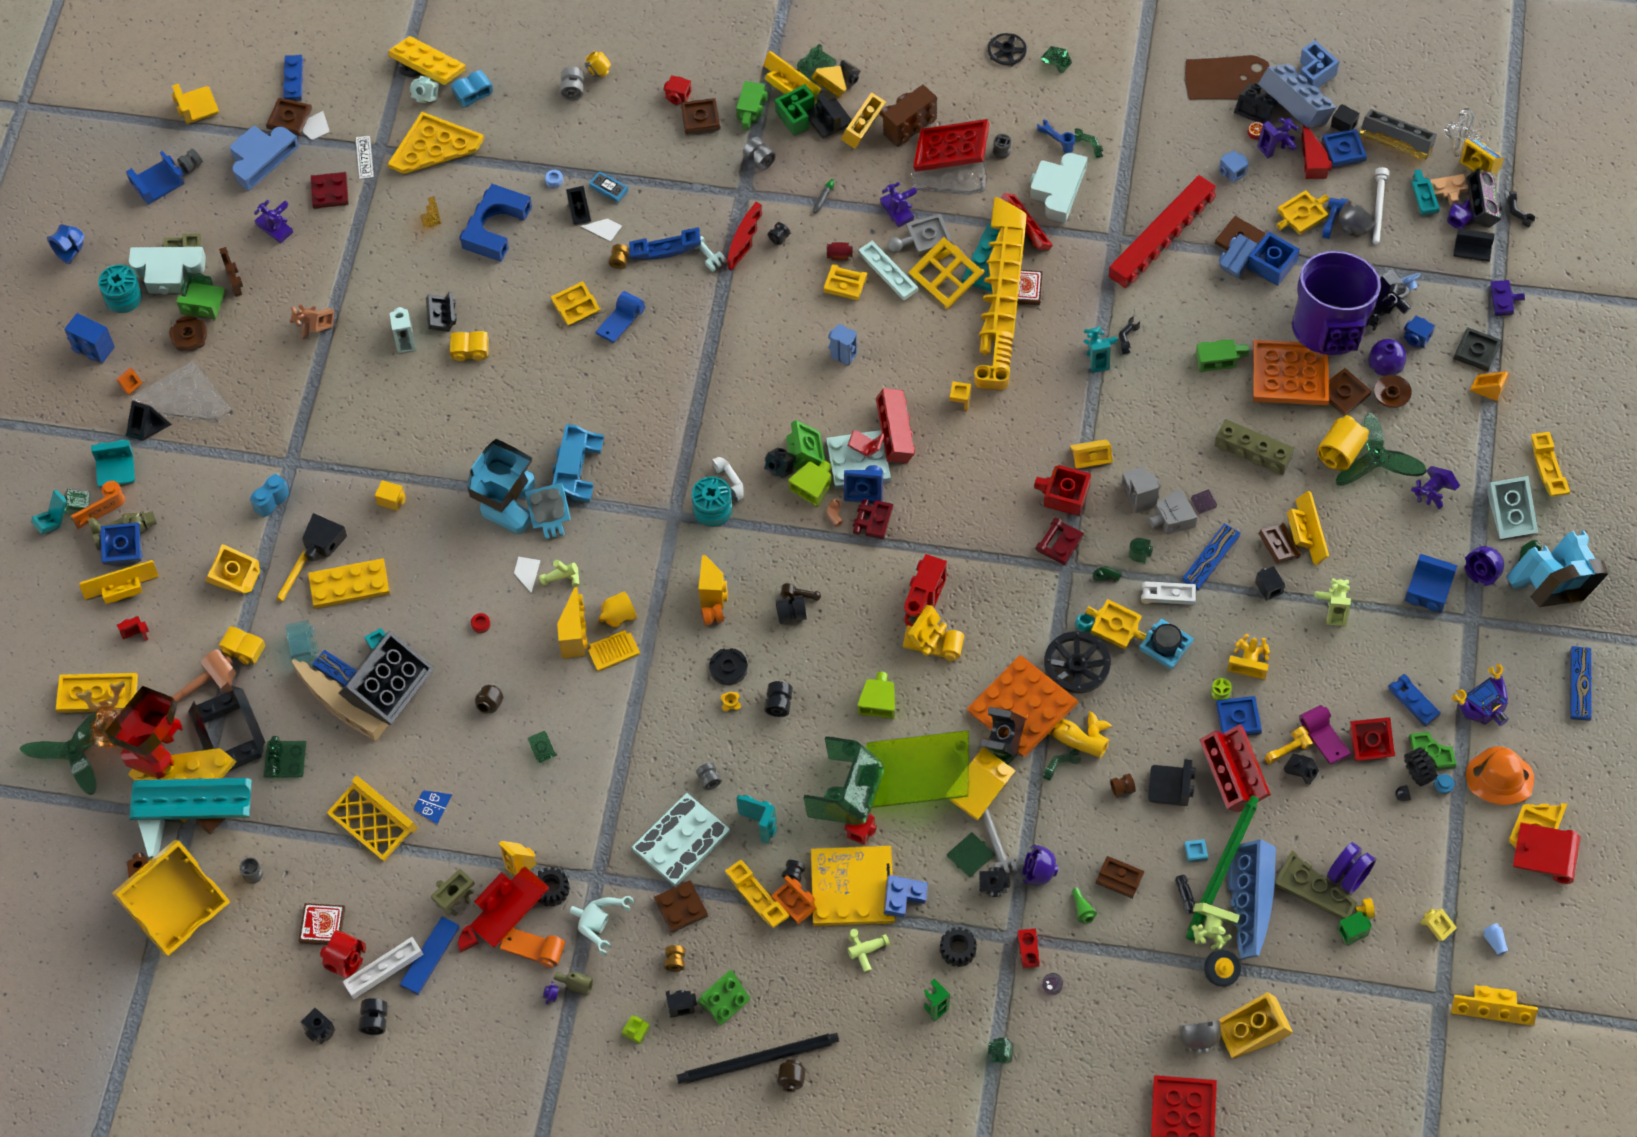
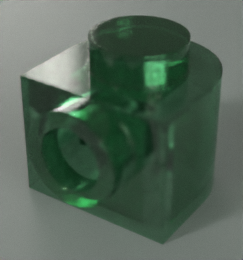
M1144 538L1133 539L1129 546V557L1133 561L1145 564L1147 557L1151 558L1153 546H1150L1151 540Z
M998 1038L988 1043L987 1054L991 1055V1062H1012L1013 1043L1009 1039Z

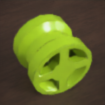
M1218 678L1213 682L1211 697L1215 701L1230 698L1232 686L1229 680Z

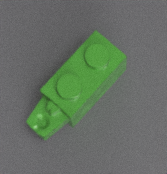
M744 81L736 108L737 119L742 120V129L749 130L751 123H758L759 116H763V103L767 102L768 99L765 84Z
M1222 339L1215 342L1205 341L1197 344L1195 354L1199 372L1236 368L1237 360L1249 356L1248 344L1238 345L1234 343V339Z

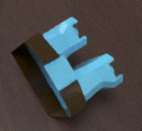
M498 439L493 440L484 449L471 467L467 486L471 498L481 502L480 510L482 517L516 534L524 533L531 523L530 512L513 500H516L518 497H526L525 491L532 490L536 485L533 473L526 471L532 462V457Z
M1582 530L1579 536L1574 531L1568 533L1551 553L1546 545L1542 551H1538L1536 547L1528 550L1506 577L1513 589H1522L1533 584L1536 590L1530 597L1540 608L1584 601L1609 573L1604 560L1594 558L1588 548L1589 537Z

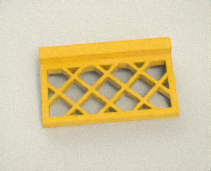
M356 775L352 779L353 784L329 809L327 814L385 862L409 833H414L418 827ZM354 790L359 793V801L349 802V796ZM372 804L373 813L363 814V805ZM359 805L360 815L350 816L349 806ZM346 807V816L337 817L334 813L338 808ZM377 816H387L388 825L377 826ZM374 817V827L364 828L363 818ZM360 819V828L351 829L350 820ZM400 827L403 830L402 834L399 837L392 838L391 828ZM388 829V838L378 839V830ZM374 830V840L365 841L364 832ZM388 842V849L382 855L378 851V843Z

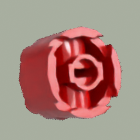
M335 930L328 945L324 946L320 951V957L323 958V967L344 978L352 976L358 971L364 958L360 956L362 952H366V944L354 936Z

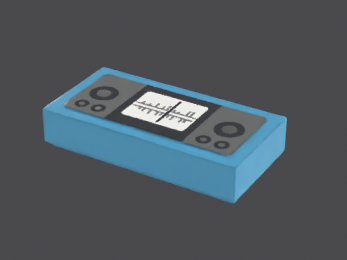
M600 171L589 182L590 188L617 203L629 191L627 186Z

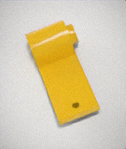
M907 626L902 648L922 652L925 647L915 646L908 636V632L912 627ZM957 630L946 631L943 638L939 639L936 643V649L930 654L943 657L948 661L959 659L964 642V634Z

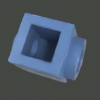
M1234 150L1221 157L1219 170L1223 176H1226L1234 183L1247 175L1249 163L1243 154H1238Z

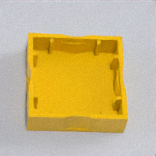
M173 840L112 892L113 896L157 948L167 956L190 938L199 926L208 922L230 903L229 899L214 881L203 873L198 862L179 840Z

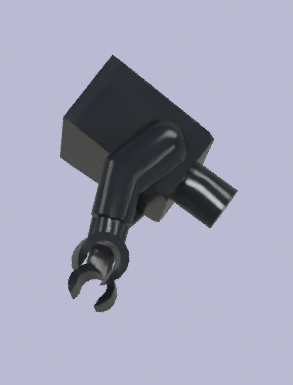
M1390 269L1380 277L1381 288L1376 307L1371 312V316L1366 326H1373V331L1378 326L1380 316L1386 313L1391 314L1396 309L1405 315L1412 307L1405 301L1410 290L1393 269Z

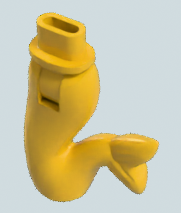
M1089 711L1088 736L1075 723L1066 719H1062L1048 735L1053 736L1069 747L1101 759L1107 750L1109 739L1099 734V731L1110 728L1112 725L1106 721H1098L1096 715Z

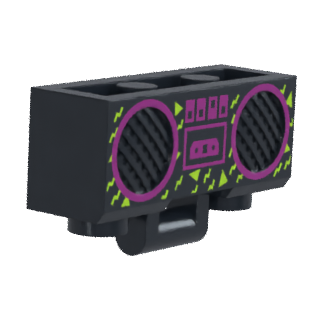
M1478 168L1466 177L1473 222L1490 228L1501 220L1500 196L1496 193L1494 174Z

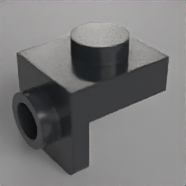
M841 60L839 66L842 70L845 85L853 86L857 83L861 70L846 60Z
M1294 753L1283 768L1287 774L1302 777L1308 785L1312 783L1319 772L1313 758Z

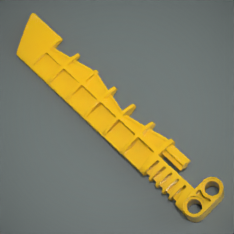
M995 197L993 202L991 228L999 229L1000 231L996 241L989 242V246L993 247L989 260H987L990 277L985 278V282L991 284L993 294L983 296L984 301L992 304L988 313L981 314V319L985 320L982 330L979 332V337L981 338L980 353H983V355L991 353L992 341L995 342L993 366L980 365L974 371L975 386L991 390H1004L1009 385V365L1012 358L1011 347L1013 346L1012 341L1014 339L1027 214L998 197Z

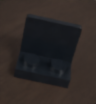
M1250 83L1239 94L1234 113L1255 122L1266 123L1270 120L1272 110L1278 102L1258 83Z

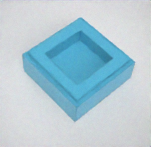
M1205 839L1185 841L1184 846L1188 863L1208 860Z

